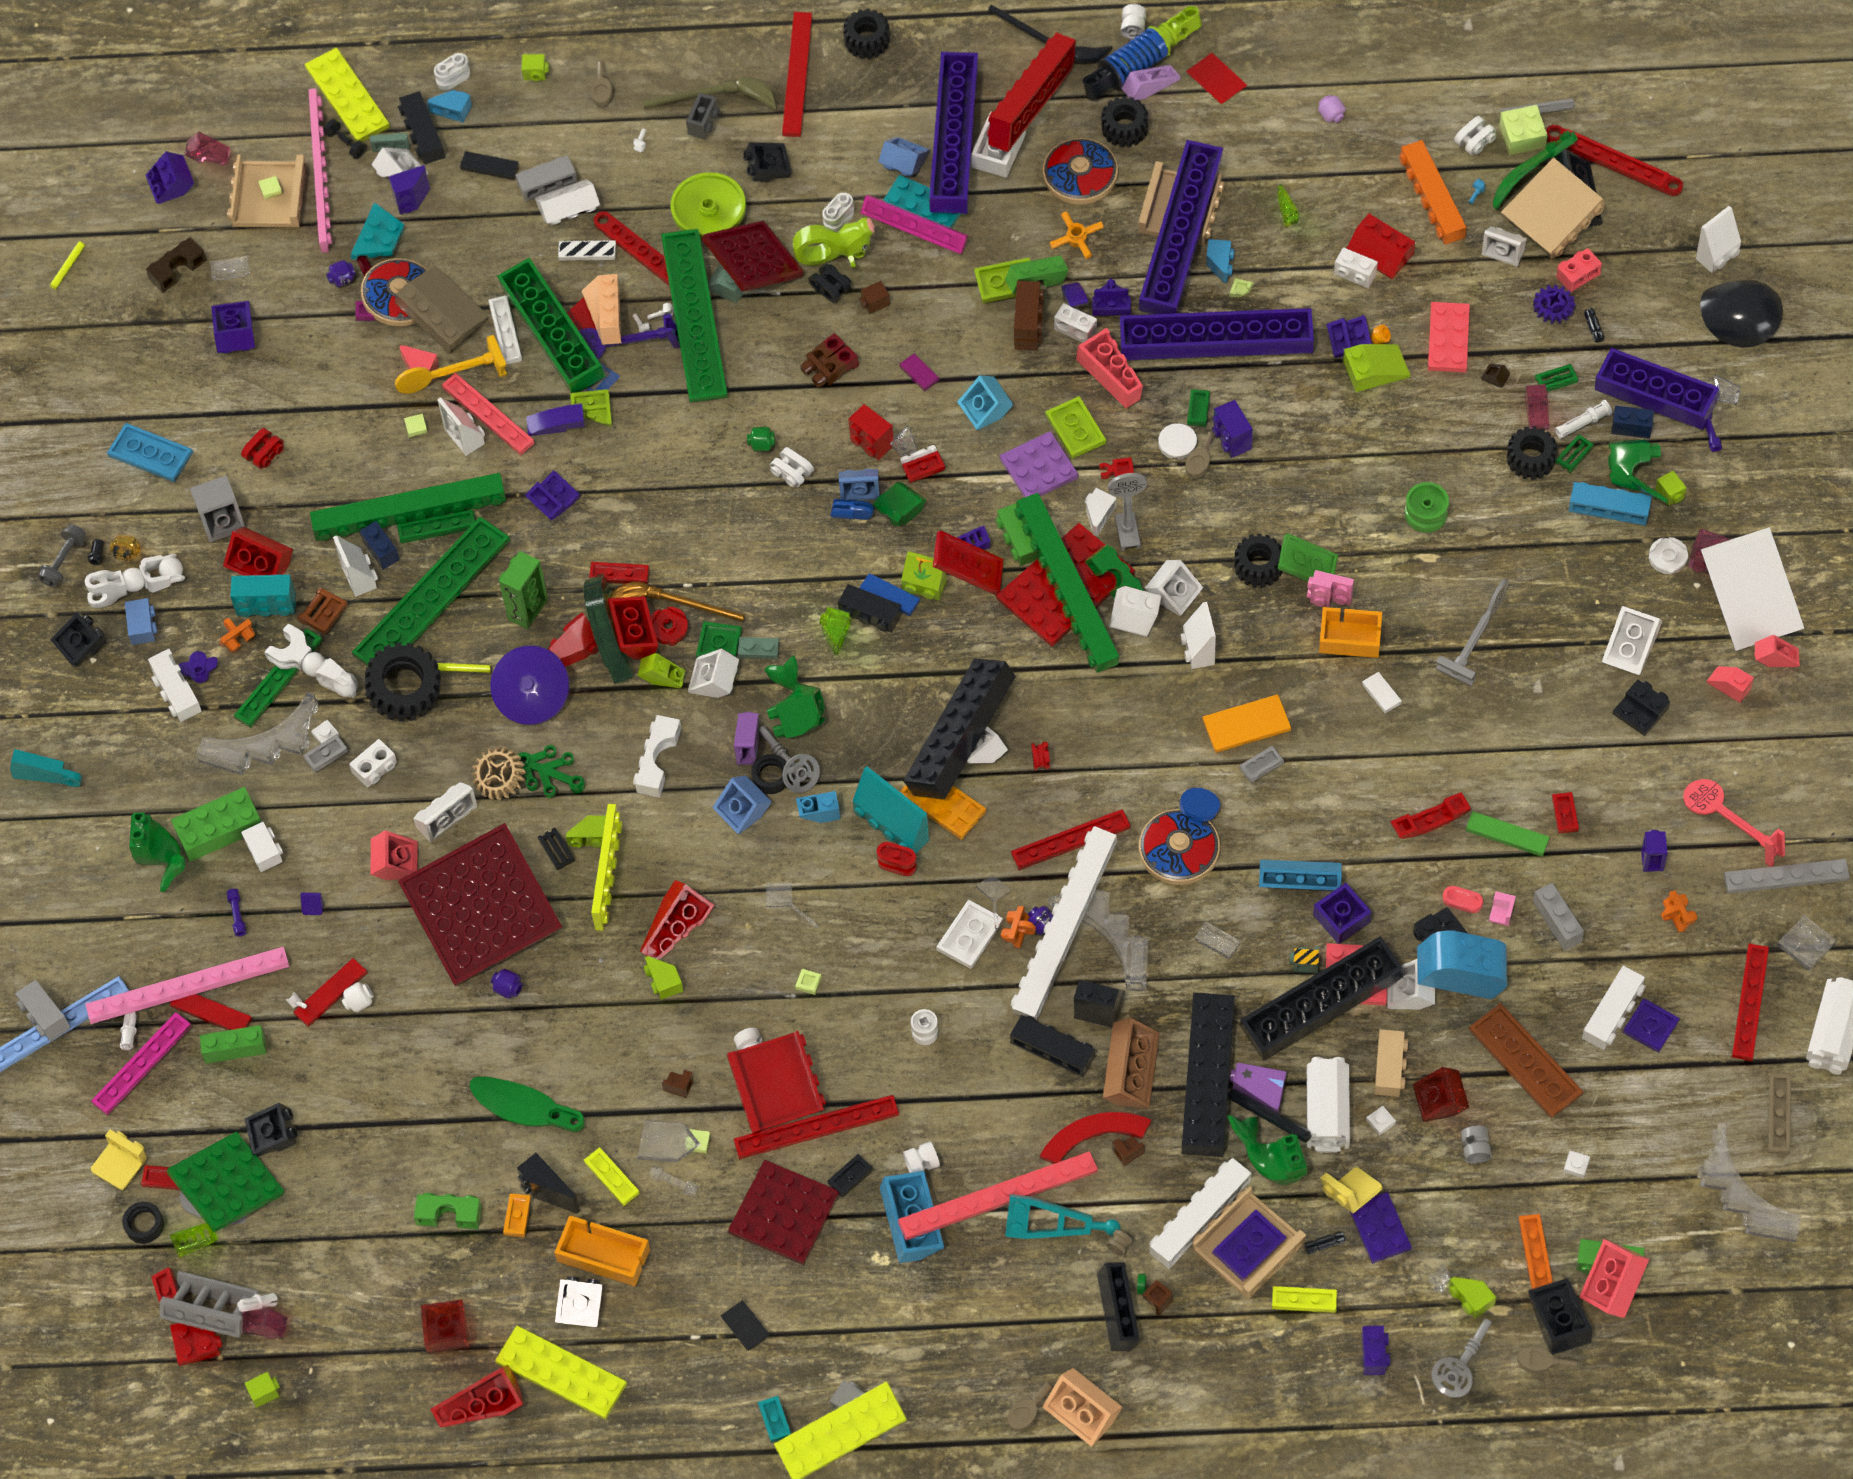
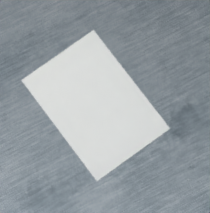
M1770 527L1701 549L1736 651L1755 645V642L1773 634L1780 637L1804 629Z

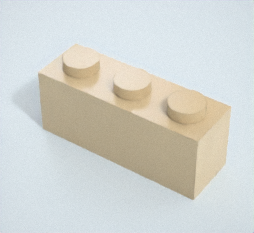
M1379 1030L1374 1095L1399 1097L1400 1089L1404 1090L1405 1077H1401L1402 1070L1406 1071L1407 1058H1403V1051L1407 1052L1408 1039H1404V1031Z

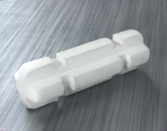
M931 445L926 450L923 448L910 453V456L905 455L901 457L900 462L904 464L933 453L937 449L934 445Z

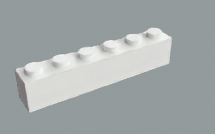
M1231 1158L1228 1163L1225 1161L1219 1167L1216 1176H1211L1206 1181L1201 1192L1197 1191L1192 1196L1187 1207L1184 1205L1178 1211L1176 1219L1174 1221L1170 1220L1164 1226L1162 1234L1160 1236L1156 1235L1149 1244L1150 1254L1166 1268L1170 1269L1193 1244L1194 1237L1200 1232L1203 1233L1207 1229L1209 1222L1214 1218L1216 1219L1221 1214L1223 1208L1230 1204L1238 1193L1251 1182L1252 1173L1234 1158Z

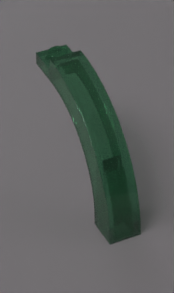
M602 573L585 580L584 599L599 652L605 667H608L614 684L632 678L634 675L625 654L619 648L607 602L611 590Z

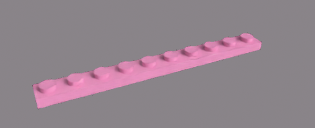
M315 88L309 89L318 235L321 252L323 253L329 252V244H332L331 233H328V229L331 228L330 218L327 217V213H330L329 203L326 202V198H329L328 187H325L328 179L327 172L323 169V167H327L326 157L322 155V152L326 151L325 142L321 140V137H324V128L320 126V122H323L322 110L319 111V107H322L321 95H317Z
M280 947L86 1003L85 1005L90 1023L94 1024L289 967L284 947Z

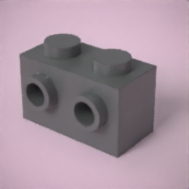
M703 93L698 94L686 121L688 135L706 139L707 134L711 133L713 121L715 118H718L720 112L717 97Z

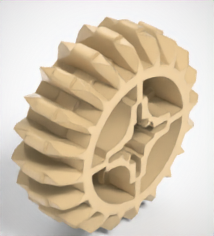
M496 747L495 751L488 748V754L481 752L483 758H476L479 764L473 766L476 772L472 773V777L476 778L473 780V784L477 785V791L482 792L484 797L489 796L491 800H494L495 797L498 800H502L503 796L509 799L510 792L514 795L516 794L514 789L516 787L518 789L521 788V785L518 784L519 781H525L521 776L526 773L524 769H521L525 766L520 761L521 757L515 755L513 750L509 751L506 747H503L502 750L500 747ZM501 759L507 760L506 762H502L500 764L494 763L495 761ZM495 768L499 772H501L500 776L502 777V779L497 775V771L495 770ZM512 771L511 777L508 779V775ZM497 783L503 784L500 787H490L491 785H495Z

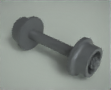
M69 524L66 529L61 531L60 534L66 542L52 566L41 565L39 568L38 579L49 587H55L58 582H62L64 577L58 569L72 545L81 547L85 543L83 540L86 535L85 531L74 524Z

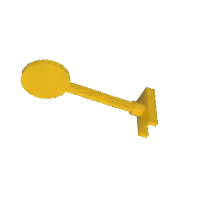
M491 335L487 337L489 353L434 371H430L425 367L411 368L397 377L395 387L398 392L403 394L415 393L428 386L433 378L494 363L499 377L507 375L504 368L507 367V364L495 336Z

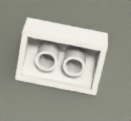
M587 179L534 197L544 221L547 224L550 223V225L561 222V219L568 217V219L577 217L578 213L582 211H594L596 206L600 205L594 185Z
M459 782L456 786H451L443 796L434 799L426 809L420 810L413 818L415 826L430 843L477 808L473 788Z

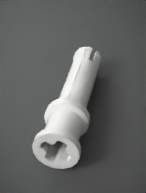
M1602 400L1601 404L1593 408H1587L1582 415L1556 427L1555 432L1562 439L1590 423L1596 424L1599 419L1611 416L1612 409L1606 400Z

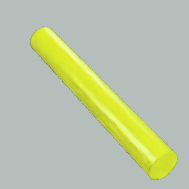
M82 242L77 243L51 282V288L57 289L85 247Z
M437 663L438 670L491 673V665Z

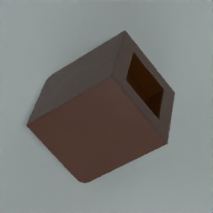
M684 1070L682 1075L670 1072L667 1080L663 1079L662 1081L663 1091L687 1098L694 1081L692 1072Z
M1133 1136L1124 1142L1118 1138L1112 1142V1151L1123 1166L1143 1155L1145 1153V1146L1143 1143L1139 1144Z
M1156 1279L1144 1292L1143 1298L1156 1308V1314L1160 1316L1173 1302V1292Z

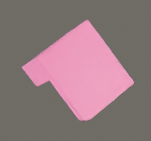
M1496 891L1489 921L1509 926L1516 896Z

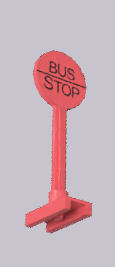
M1700 779L1689 784L1684 790V803L1690 811L1701 815L1718 812L1757 840L1765 848V864L1769 867L1774 866V857L1777 854L1782 858L1785 856V833L1778 828L1770 837L1768 835L1765 836L1722 805L1724 802V792L1718 783L1712 780Z

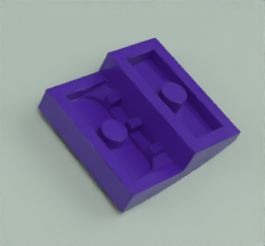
M1365 315L1348 321L1342 318L1327 324L1335 358L1343 357L1344 349L1361 344H1373Z
M554 470L541 484L537 482L525 494L550 520L562 514L581 497Z

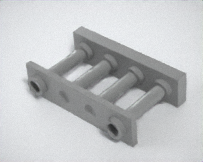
M179 1271L177 1273L179 1290L173 1299L162 1297L160 1301V1318L240 1338L243 1329V1312L239 1311L238 1306L233 1314L223 1312L222 1309L226 1302L237 1305L241 1299L251 1298L258 1294V1291ZM187 1292L198 1295L193 1304L182 1301ZM207 1297L218 1300L213 1309L202 1306Z

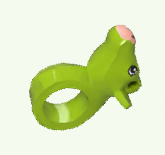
M867 217L861 218L858 222L844 224L837 232L824 225L804 227L793 238L795 258L804 265L816 266L843 255L848 258L851 268L856 267L855 258L865 256V251L869 248L870 237L875 232V226L872 220ZM815 243H823L818 246H809Z

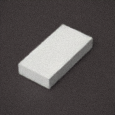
M1379 672L1362 681V686L1385 714L1401 705V699Z

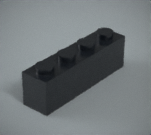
M418 91L400 97L398 110L401 117L405 116V120H403L407 131H411L409 137L412 145L416 144L417 146L415 152L418 159L422 158L424 165L444 159L443 146L421 92Z
M1021 1015L1010 1034L1011 1044L1083 1078L1095 1058V1049L1086 1042L1081 1043L1069 1034L1059 1033L1052 1026H1044L1030 1016L1025 1017Z
M1105 1263L1097 1272L1110 1348L1111 1351H1131L1140 1339L1125 1263Z

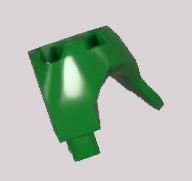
M1646 439L1610 442L1608 448H1610L1611 454L1608 456L1609 470H1611V473H1609L1611 483L1626 489L1642 491L1667 503L1668 499L1633 475V471L1640 463L1649 462L1650 458L1661 457V446L1658 443H1650Z
M791 656L783 666L769 665L764 669L773 682L793 691L787 698L767 710L770 720L779 718L781 724L773 727L775 737H796L820 726L826 720V717L822 718L825 704L821 689L801 684L797 681L798 664L795 656Z
M144 812L133 813L131 815L129 841L132 857L136 863L141 865H167L160 884V892L164 893L174 877L185 869V857L180 855L181 849L177 840L164 827L153 820L151 815H145Z
M1228 1115L1235 1134L1246 1147L1249 1160L1257 1172L1264 1178L1280 1185L1296 1183L1307 1175V1165L1297 1135L1291 1134L1283 1136L1282 1139L1276 1142L1261 1144L1257 1142L1259 1130L1257 1117H1249L1240 1121L1235 1116Z

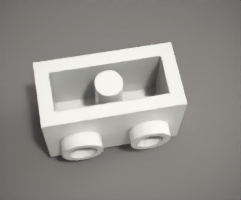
M1342 248L1335 261L1334 275L1369 288L1377 274L1378 262Z
M264 822L241 832L260 872L282 863L280 855L283 854L279 843L274 844L272 839L275 836L270 827L266 828Z

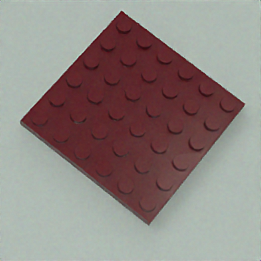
M506 823L398 880L455 987L563 928Z

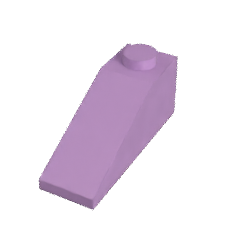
M1171 65L1133 71L1129 73L1122 90L1127 94L1128 98L1133 97L1134 100L1146 99L1179 81L1181 77Z

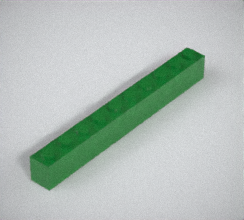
M495 473L311 511L310 517L316 541H326L336 535L338 537H345L349 534L360 533V530L375 521L384 529L387 526L469 509H480L489 505H499L506 502L501 474Z
M1039 493L1017 500L1016 508L1014 509L1015 515L1023 523L1024 534L1026 536L1029 535L1031 539L1032 550L1038 553L1039 564L1042 569L1045 568L1047 580L1050 585L1053 584L1055 596L1064 606L1063 612L1065 617H1069L1072 622V631L1078 635L1082 651H1086L1090 667H1094L1096 673L1118 665L1120 656Z

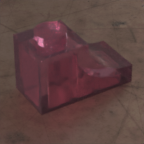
M197 132L188 139L184 155L198 163L207 161L223 166L227 163L230 147L201 132Z
M1546 384L1526 386L1525 405L1529 429L1533 426H1536L1539 430L1541 428L1549 429Z
M271 1308L245 1311L242 1314V1334H253L268 1339L283 1337L288 1320L286 1316Z

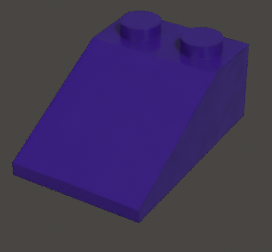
M249 301L211 306L217 353H230L237 350L247 351L255 348Z

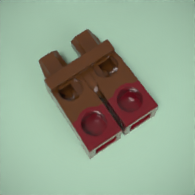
M833 333L813 349L812 352L806 354V361L800 365V368L806 376L813 371L816 373L811 378L814 385L819 388L824 384L831 386L833 381L838 380L848 370L857 368L859 361L858 356Z

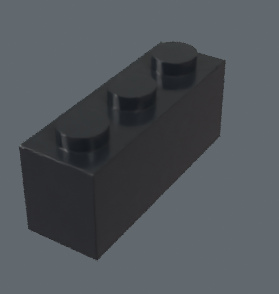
M847 584L838 601V610L843 616L855 618L863 624L873 625L881 631L892 633L902 615L901 604Z

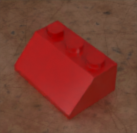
M1369 213L1357 226L1346 249L1377 261V271L1393 279L1414 255L1415 241Z
M242 527L232 531L223 567L243 576L283 575L289 567L293 549L246 527Z
M646 597L608 598L607 602L620 650L634 660L655 654L658 642Z

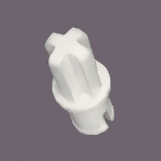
M135 1012L124 1015L123 1026L120 1028L122 1033L120 1048L123 1050L133 1049L134 1035L137 1033L135 1028Z
M274 1293L262 1296L256 1294L251 1298L241 1299L237 1306L241 1312L250 1310L261 1311L262 1308L275 1307L277 1302L271 1301H277V1296Z

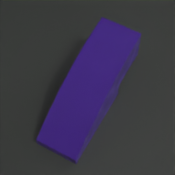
M582 403L557 407L526 417L529 436L567 432L566 429L585 427Z

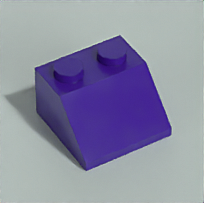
M422 165L388 176L400 215L417 210L430 190L425 166Z

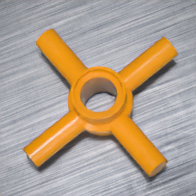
M1063 212L1061 217L1067 225L1068 231L1066 236L1049 242L1050 247L1054 249L1069 243L1072 247H1079L1086 259L1091 258L1092 254L1085 240L1088 234L1103 229V223L1100 221L1084 227L1080 223H1074L1068 212Z

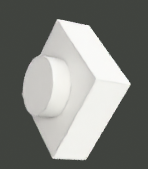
M328 720L311 731L320 744L336 734L340 737L338 731Z
M1381 1106L1366 1117V1121L1379 1136L1396 1124V1120L1384 1106Z
M1570 1151L1563 1172L1584 1178L1590 1157Z

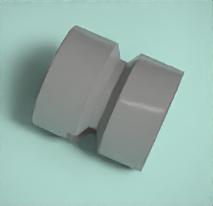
M1471 1126L1461 1131L1462 1144L1465 1146L1463 1151L1466 1162L1482 1163L1492 1158L1491 1146L1488 1143L1489 1134L1486 1127Z

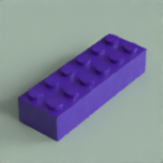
M1613 348L1607 354L1595 380L1596 391L1648 410H1654L1658 414L1702 430L1718 401L1719 387Z

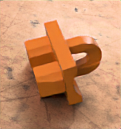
M229 618L223 620L229 632L220 638L219 644L222 648L225 646L233 653L241 647L236 640L237 637L242 635L246 642L252 640L255 637V633L249 618L237 627Z
M1676 890L1670 891L1668 898L1662 902L1666 909L1661 913V917L1664 921L1672 920L1679 933L1684 932L1689 925L1697 920V915L1693 910H1686L1685 907L1688 905V899L1685 894L1678 895Z
M1018 906L1017 911H1008L1006 921L1008 924H1012L1011 928H1003L1001 932V938L1006 942L1012 943L1015 948H1021L1025 935H1034L1036 932V926L1028 921L1030 917L1024 911V906Z

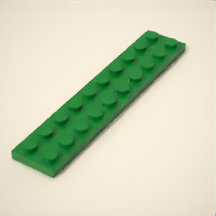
M692 229L661 234L689 403L727 398L699 230Z
M479 517L352 651V655L368 666L370 659L375 658V653L378 650L383 652L385 646L390 645L394 647L395 643L399 642L405 646L407 643H414L510 541V537L482 517Z

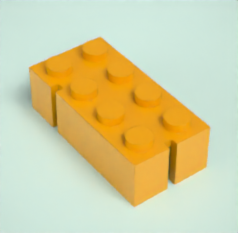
M569 1215L554 1252L557 1262L636 1287L642 1271L641 1266H644L650 1251L648 1240L593 1222L590 1223L591 1233H589L590 1230L586 1220Z

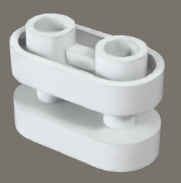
M462 53L454 54L435 66L434 74L439 89L450 90L469 78L470 68L466 55Z
M1476 116L1457 133L1454 142L1459 146L1467 144L1465 151L1470 155H1477L1486 144L1492 143L1495 140L1497 130L1491 125L1484 127L1486 121L1480 116Z
M839 193L824 208L822 212L824 226L837 232L844 224L850 221L854 215L853 198L850 194Z
M785 447L780 452L782 460L775 458L770 463L772 474L783 478L791 487H799L804 482L802 475L809 477L814 471V467L808 460L788 447Z

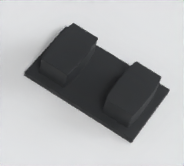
M743 1300L720 1316L747 1351L770 1336Z

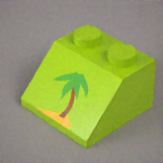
M908 551L901 579L902 590L910 594L922 595L930 600H939L947 581L946 573L933 567L934 558Z

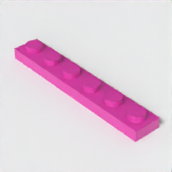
M865 196L861 214L959 254L963 253L968 235L873 196Z
M175 1012L91 1100L92 1104L108 1116L192 1027L191 1024Z

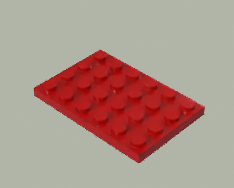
M1078 523L1061 540L1095 608H1097L1111 595L1109 592L1115 587L1116 578L1109 571L1096 577L1085 563L1090 556L1105 546V544L1082 524ZM1037 559L996 595V599L1047 644L1053 647L1072 630V622L1069 617H1065L1063 612L1064 606L1061 601L1057 600L1054 593L1055 588L1053 584H1049L1046 577L1047 572L1045 568H1041ZM1127 564L1130 569L1129 572L1134 575L1135 570Z

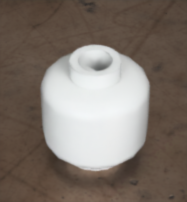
M357 982L344 990L342 1002L347 1010L351 1009L358 1013L372 1004L374 995L366 983Z

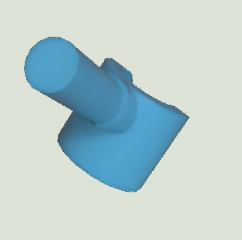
M1480 178L1473 183V188L1476 190L1468 201L1471 205L1476 197L1485 191V182Z

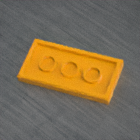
M1278 694L1202 717L1215 753L1291 731L1290 723Z

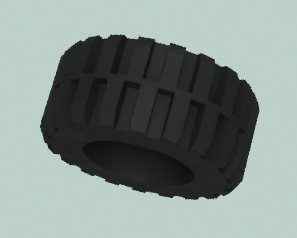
M401 642L395 643L394 647L387 645L384 647L383 652L378 650L375 653V658H371L368 662V667L365 671L366 697L370 700L372 708H377V713L381 716L385 713L387 714V719L390 720L399 718V722H404L405 718H409L412 721L416 720L417 715L420 717L426 715V710H431L434 707V702L439 697L441 674L436 660H432V655L429 652L424 653V648L418 645L415 648L413 643H407L405 646L401 645ZM408 669L415 672L420 677L422 683L420 688L412 694L397 695L385 687L384 678L394 670Z

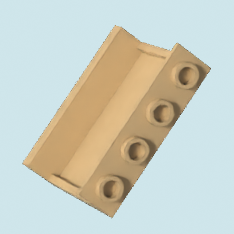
M237 154V162L233 163L235 177L231 179L233 193L229 195L231 208H228L227 212L232 226L300 227L307 167L304 155H296V161H242L240 154ZM276 176L282 194L264 199L258 181Z
M1553 158L1501 213L1504 220L1508 223H1513L1544 249L1553 260L1564 252L1565 247L1569 243L1576 240L1578 233L1582 229H1586L1595 216L1602 213L1605 203L1602 197Z
M1155 162L1138 222V233L1153 236L1159 235L1177 174L1176 171L1163 169V162ZM1220 173L1215 183L1200 234L1199 245L1205 246L1206 239H1210L1212 228H1210V224L1215 222L1216 212L1214 210L1219 207L1220 197L1218 195L1223 193L1225 183L1222 182V174Z
M1249 1187L1246 1191H1240L1235 1198L1236 1201L1232 1205H1226L1221 1212L1222 1215L1217 1219H1212L1207 1225V1229L1203 1233H1198L1192 1241V1251L1248 1300L1306 1242V1234L1301 1230L1296 1232L1252 1194V1187ZM1256 1209L1287 1238L1244 1281H1241L1212 1254V1251Z

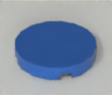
M1204 788L1186 790L1182 794L1179 803L1180 810L1185 816L1193 817V820L1202 822L1214 819L1220 808L1217 796Z

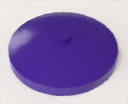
M522 646L511 650L499 660L492 673L490 689L496 707L505 717L519 724L537 725L549 721L564 707L569 695L570 680L565 665L554 653L538 646Z

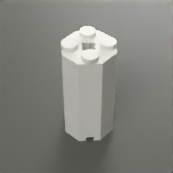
M1842 977L1836 978V982H1831L1832 979H1827L1806 1055L1810 1067L1826 1069L1837 1075L1841 1074L1842 1070H1847L1853 1049V980Z
M1313 1057L1311 1063L1307 1064V1130L1312 1135L1307 1142V1148L1311 1149L1312 1145L1315 1147V1151L1320 1153H1337L1340 1151V1147L1345 1146V1149H1348L1350 1144L1349 1064L1345 1063V1059L1342 1057H1335L1333 1059Z

